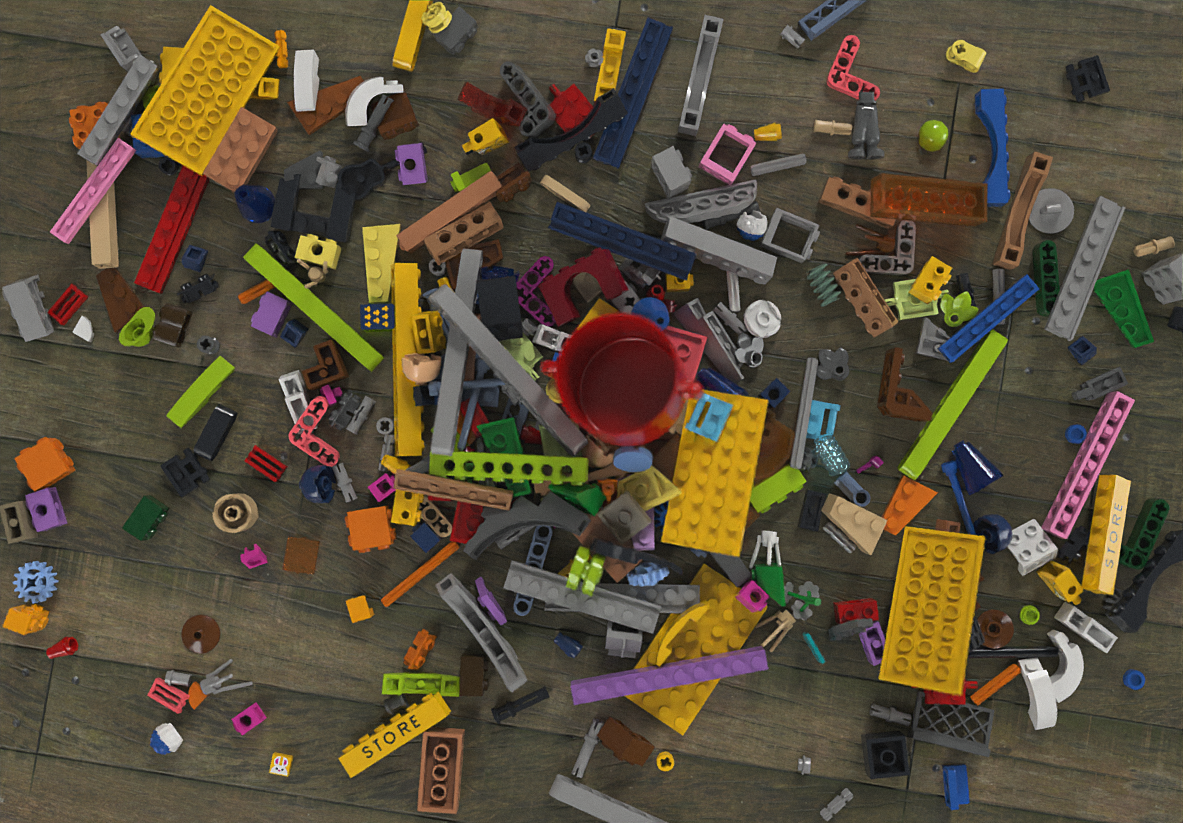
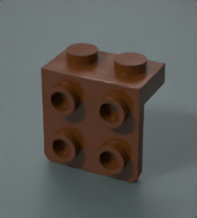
M405 92L387 97L384 104L388 98L394 101L391 103L378 127L384 140L393 139L401 133L410 132L419 127ZM379 101L371 105V109L373 112Z
M519 162L497 176L503 187L496 192V198L500 203H507L515 197L514 194L519 191L523 192L530 187V183H532L530 173L528 171L525 172Z

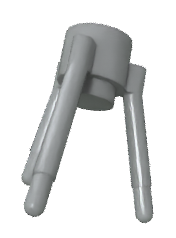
M229 659L215 671L207 674L206 679L200 682V687L205 695L212 692L215 695L219 692L250 686L253 682L221 687V683L232 678L233 675L230 674L220 679L215 675L233 662L232 659Z

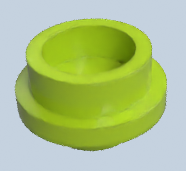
M1026 605L1020 610L1019 616L1023 623L1033 625L1039 620L1040 613L1036 607Z

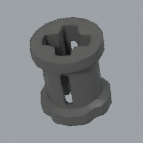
M202 336L197 341V348L203 353L215 354L219 351L220 343L216 338Z
M404 693L389 700H384V706L390 716L402 708L409 707Z

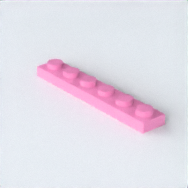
M117 138L50 233L69 245L137 150L120 138Z

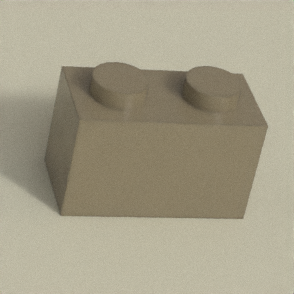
M17 501L0 506L8 544L38 538L37 531L32 525L31 512L26 507V501Z

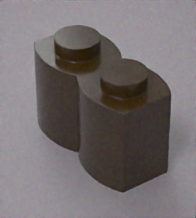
M166 303L159 312L160 322L153 329L154 340L180 348L184 341L192 312Z

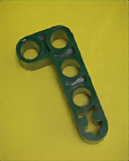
M1045 240L1034 246L1032 255L1034 283L1039 288L1035 292L1036 309L1039 315L1049 317L1051 311L1046 309V303L1051 305L1052 310L1060 287L1057 247L1053 241ZM1043 265L1048 267V273L1044 272ZM1045 284H1047L1050 287L1049 292L1045 290Z
M1153 498L1145 501L1126 546L1121 544L1118 564L1136 570L1144 568L1169 513L1170 507L1167 501ZM1148 521H1150V523H1151V526H1150L1149 529L1147 528V522H1148ZM1142 538L1143 545L1140 547L1139 540ZM1133 556H1135L1136 559L1134 564L1131 563V558Z

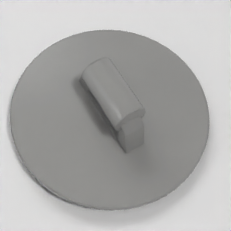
M1048 188L1039 191L1029 217L1030 223L1034 228L1043 233L1053 234L1064 230L1071 223L1074 216L1072 200L1066 193L1058 189Z

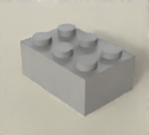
M1183 253L1160 260L1141 273L1144 277V282L1152 288L1156 299L1163 305L1183 299Z

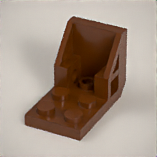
M895 347L885 352L877 408L883 416L918 422L931 421L933 413L916 393L910 389L897 387L902 377V374L899 373L900 365H903L905 355L902 354L903 349Z

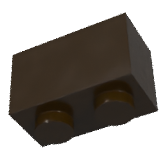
M463 653L461 655L459 696L483 697L485 691H488V679H485V671L489 670V660H486V654Z

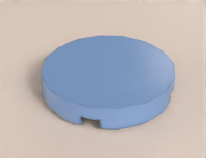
M625 446L615 451L613 463L623 471L641 472L652 466V454L643 447L633 449V446Z

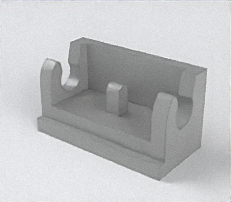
M116 26L101 34V37L121 67L129 72L139 54L141 56L142 54L124 28L120 30Z

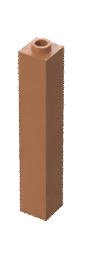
M492 171L488 172L396 235L399 239L397 242L399 247L403 251L406 250L409 253H413L425 245L423 239L455 222L463 215L476 210L480 205L497 196L496 192L503 186Z

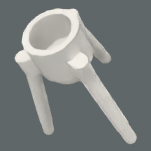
M762 531L761 535L757 537V543L749 565L750 569L753 568L761 542H763L762 546L767 547V565H771L772 547H775L776 562L781 565L777 532Z

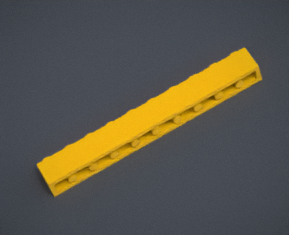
M394 263L391 265V304H394L392 352L395 456H422V452H424V441L421 440V433L424 432V422L421 421L424 406H416L413 398V387L420 385H416V382L409 380L402 369V357L405 358L407 354L417 353L411 317L421 313V307H418V299L421 298L418 280H420L421 272L418 269L417 263Z

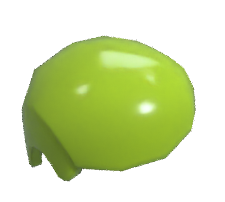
M926 121L919 130V144L926 151L934 152L940 150L948 139V128L942 121Z

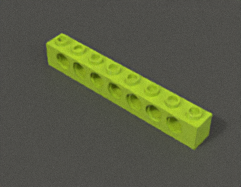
M430 451L429 475L442 478L454 476L456 480H466V476L474 477L476 481H485V477L493 478V481L504 482L505 478L512 479V482L523 483L524 479H530L532 483L537 484L544 483V480H551V484L561 485L563 481H571V485H583V482L588 481L589 457L453 451L452 456L431 454ZM449 460L455 463L453 471L447 467ZM468 461L474 463L473 471H469L466 468ZM487 462H491L494 465L492 472L486 470L485 465ZM507 462L513 465L512 473L505 471V464ZM526 463L531 464L533 467L531 474H527L524 471ZM548 464L552 467L553 472L551 475L544 473V465ZM565 465L572 468L571 476L564 475L563 467Z

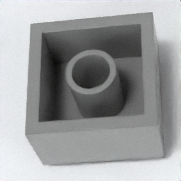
M674 146L654 155L651 161V168L667 198L687 190L692 177L689 168L684 167L682 163L683 157L680 151L675 150Z

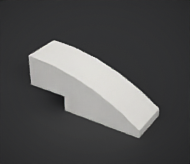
M300 50L295 53L294 98L297 112L313 111L316 108L319 78L317 76L319 58L315 50Z
M539 324L532 342L560 353L571 335Z
M299 370L282 375L279 378L286 397V404L295 424L310 404V399ZM305 416L304 423L306 425H313L314 419L311 416ZM301 428L298 433H303L305 429Z
M1066 602L1063 603L1054 617L1105 653H1108L1118 638L1093 618L1088 617L1075 606Z

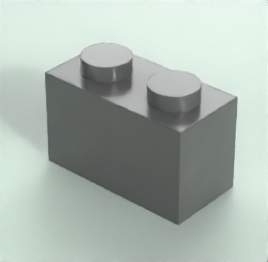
M459 6L452 13V20L449 25L442 31L434 33L435 39L450 54L454 55L464 48L465 42L469 38L471 39L475 36L478 29L477 22Z

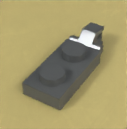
M1116 367L1083 382L1080 385L1081 389L1071 393L1074 401L1084 397L1086 401L1093 400L1127 385L1128 382L1121 367Z
M855 619L832 626V628L828 629L829 640H842L843 637L865 633L867 628L874 627L873 620Z

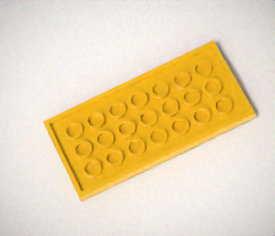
M210 5L130 135L203 176L205 168L241 107L244 108L260 83L261 77L264 76L274 60L280 46Z
M704 390L705 394L732 404L733 408L720 438L716 442L684 428L686 423H689L698 400L688 399L672 482L681 490L682 494L669 499L661 542L740 557L768 400ZM706 401L696 427L701 428L711 403Z
M905 526L879 675L880 680L961 696L985 544L984 536Z
M703 563L689 585H700V602L707 601L709 608L697 623L690 618L669 643L672 646V653L662 664L740 650L768 606L766 605L761 611L751 613L735 598L742 588H737L733 582ZM750 594V599L756 603L757 598ZM670 613L633 669L656 665L661 640L669 626L681 613ZM721 678L626 695L625 697L681 735H684Z

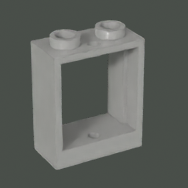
M776 208L760 247L803 263L806 259L809 260L813 249L810 247L812 242H816L819 237L820 231H817L819 225ZM780 219L810 231L800 255L771 243Z

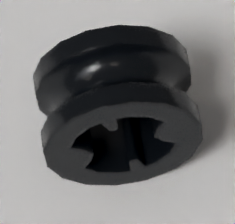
M164 157L159 161V169L166 175H174L178 171V164L173 159ZM170 162V164H172L173 167L169 168V171H167V169L164 168V166L168 165V163Z

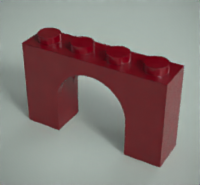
M600 247L593 250L591 256L577 259L574 261L575 265L561 268L558 270L559 274L545 277L542 279L543 283L538 285L558 326H564L580 317L571 298L570 287L574 278L583 272L589 273L596 278L607 300L615 299L629 291L609 249H602Z

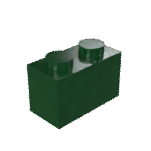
M151 495L143 496L122 529L140 541L151 539L157 532L156 527L158 524L166 519L168 515L166 512L169 507Z

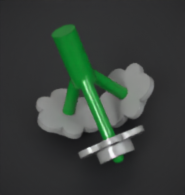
M807 581L804 585L799 586L800 592L796 594L793 593L794 585L791 582H787L786 586H784L785 603L787 604L792 597L800 599L794 602L791 610L793 611L794 618H801L803 621H806L808 617L812 616L809 604L815 606L821 604L818 592L819 587Z

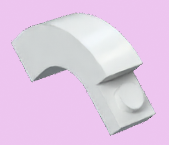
M383 77L370 78L359 84L349 96L346 104V125H367L366 110L370 100L381 93H404L403 85L398 84V80H389L384 84Z
M1051 630L1047 635L1053 645L1058 647L1060 663L1057 671L1049 678L1053 686L1056 702L1060 703L1078 687L1082 679L1084 663L1078 645L1069 642L1063 632Z
M1038 657L1018 660L1017 665L1021 670L1030 696L1028 714L1035 730L1055 726L1057 704L1047 670H1043Z

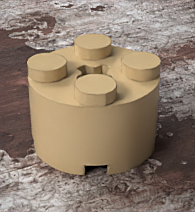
M228 494L216 502L213 520L216 526L223 531L229 533L245 531L251 528L258 519V508L255 501L246 494Z

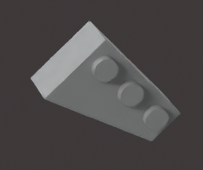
M39 275L24 278L2 287L3 297L10 305L11 315L17 321L19 334L24 338L25 342L48 336L54 332L50 315L47 313L48 309H44L41 298H44L43 291L39 292L36 281L40 280Z

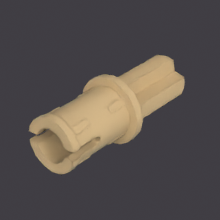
M815 120L813 132L830 133L831 136L833 134L851 135L852 125L837 123L835 120H832V122Z
M1171 236L1160 240L1152 239L1149 243L1135 246L1133 252L1137 257L1151 253L1158 254L1159 251L1174 248L1175 241Z

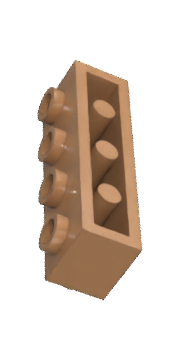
M858 258L833 273L835 282L842 287L846 299L854 306L856 315L863 320L867 332L872 334L874 338L898 323V320Z

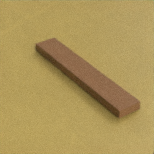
M400 469L396 470L393 489L503 510L510 509L513 491Z

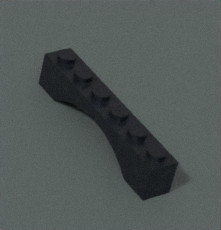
M613 88L596 99L587 117L572 130L551 138L530 137L514 148L527 171H534L539 169L543 163L556 159L560 153L573 149L577 143L588 140L594 133L605 130L611 123L621 121L628 113L619 95Z
M1183 530L1170 531L1165 535L1164 542L1154 550L1155 554L1147 561L1143 570L1133 578V583L1124 590L1119 602L1112 606L1108 618L1124 633H1136L1147 619L1148 597L1157 577L1171 565L1183 561Z

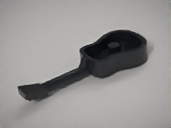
M419 142L423 144L424 155L427 154L428 151L424 143ZM368 159L362 164L347 165L340 170L338 182L344 184L341 189L347 194L351 195L353 192L356 194L355 201H362L376 187L385 184V172L399 166L400 162L394 159L380 166L375 159Z
M597 537L592 538L589 549L593 552L631 564H637L638 561L644 560L669 567L680 575L683 574L681 567L673 562L670 563L664 558L621 546L609 540Z

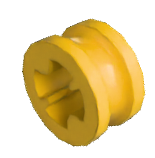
M666 751L659 753L656 759L658 768L662 771L671 770L674 766L672 754ZM667 757L670 764L666 763L665 766H663L662 761L660 760H665Z

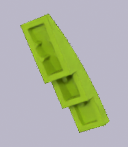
M219 356L181 396L166 417L182 428L209 402L208 399L222 386L221 383L235 371V367Z

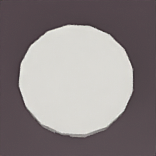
M758 300L751 303L745 310L744 324L752 335L758 338H767L774 335L780 329L781 314L772 302Z

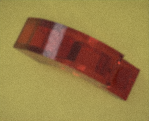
M469 82L464 83L457 98L458 101L470 107V110L488 119L494 118L498 123L508 126H520L527 111V108L514 100L496 98Z

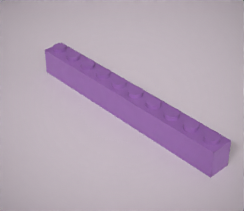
M758 646L666 663L660 667L655 665L571 681V690L574 705L767 670L768 665L764 648Z

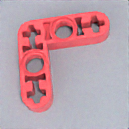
M848 35L841 43L826 79L827 85L858 100L859 92L862 86H864L863 92L872 90L874 92V100H877L880 96V89L876 85L848 74L860 46L858 37ZM852 41L853 47L850 49L849 53H846V50L848 48L847 43ZM839 58H846L848 65L845 67L840 66L838 63ZM837 71H840L841 73L838 77L839 81L834 83L833 78L836 75ZM855 82L858 85V90L851 91L848 88V83Z
M317 396L310 402L290 431L289 440L323 465L333 467L340 459L339 452L311 433L329 407L325 397ZM323 402L322 406L324 409L320 408L315 414L313 411L317 407L316 403ZM311 416L314 419V424L306 425L304 417ZM301 428L305 429L301 434V438L295 439L296 435L294 433L297 434ZM316 442L319 444L320 449L312 451L309 444ZM323 448H325V452L322 454V456H320L319 454L322 452ZM333 454L334 460L328 461L327 455Z

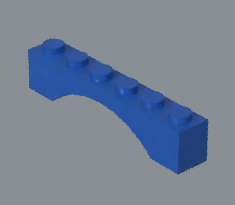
M981 89L975 94V114L986 127L992 147L989 172L978 188L979 207H1002L1010 199V190L1007 183L1010 178V173L1007 170L1009 153L1006 151L1008 134L1005 131V125L1007 124V114H1005L1007 97L1004 95V89Z

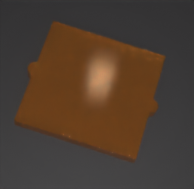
M288 536L282 570L294 571L297 574L307 573L314 575L320 541L306 539V537Z

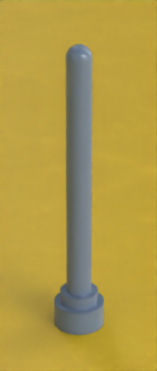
M476 359L475 371H477L475 380H482L484 374H487V370H490V367L481 359ZM481 387L472 389L457 446L460 451H463L466 446Z
M500 378L464 381L463 389L505 384ZM437 380L428 382L430 396H438L441 382H437Z

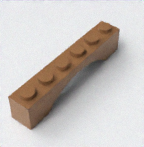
M1033 152L1026 157L992 265L1007 270H1012L1019 266L1024 251L1025 233L1029 217L1038 193L1048 175L1053 157L1038 152Z
M645 445L635 446L633 449H638V447L645 448ZM612 463L605 468L589 472L588 481L583 483L589 484V481L596 480L598 483L599 480L607 479L611 476L619 479L627 477L629 472L617 468ZM551 466L543 467L546 475L552 474L553 469ZM563 471L566 476H571L572 474ZM544 480L542 484L534 483L535 492L540 493V496L547 495L551 492L548 488L551 480Z

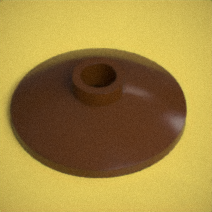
M987 610L977 618L985 639L982 645L997 649L1004 647L1012 639L1014 626L1006 613L1000 610ZM990 625H994L993 631L989 630Z
M193 616L186 621L182 628V641L186 648L194 653H207L214 649L219 642V625L210 616ZM196 632L201 633L200 639L196 637Z

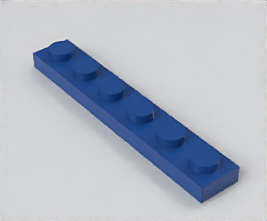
M1028 274L1024 275L937 349L949 363H952L1039 290L1038 286Z

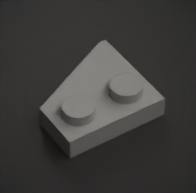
M925 317L922 321L915 354L947 361L937 348L950 337L944 330L930 322L929 318Z

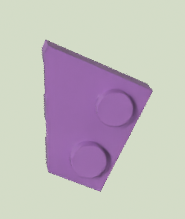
M479 577L476 579L475 583L479 592L478 600L482 607L486 606L489 609L488 614L493 621L497 620L501 626L507 622L504 611L492 592H489L486 588L483 578Z

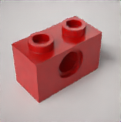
M872 598L833 602L835 621L838 624L855 619L879 620L877 601Z

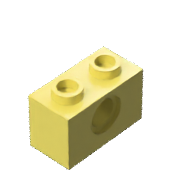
M307 234V237L300 236L295 254L296 259L322 267L324 261H327V268L336 270L342 249L337 245L336 241L330 239L321 241L318 240L319 237ZM322 247V253L315 255L316 248Z

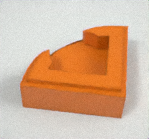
M196 681L193 682L188 692V695H190L188 700L191 707L195 710L208 695L203 693Z

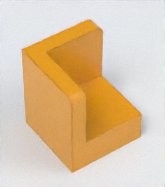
M365 595L346 600L352 623L371 618L374 615L373 608L368 607Z

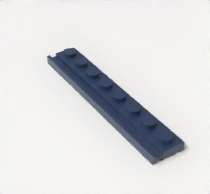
M647 18L618 92L628 114L621 121L608 125L603 131L593 160L619 169L673 31L672 26L669 27L664 23Z
M559 202L556 203L550 226H548L551 230L596 247H601L602 249H609L612 253L683 280L688 279V274L697 255L695 252Z

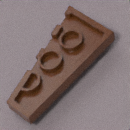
M361 76L319 90L316 108L313 111L297 112L295 100L287 103L307 133L311 135L345 112L349 96L364 80Z

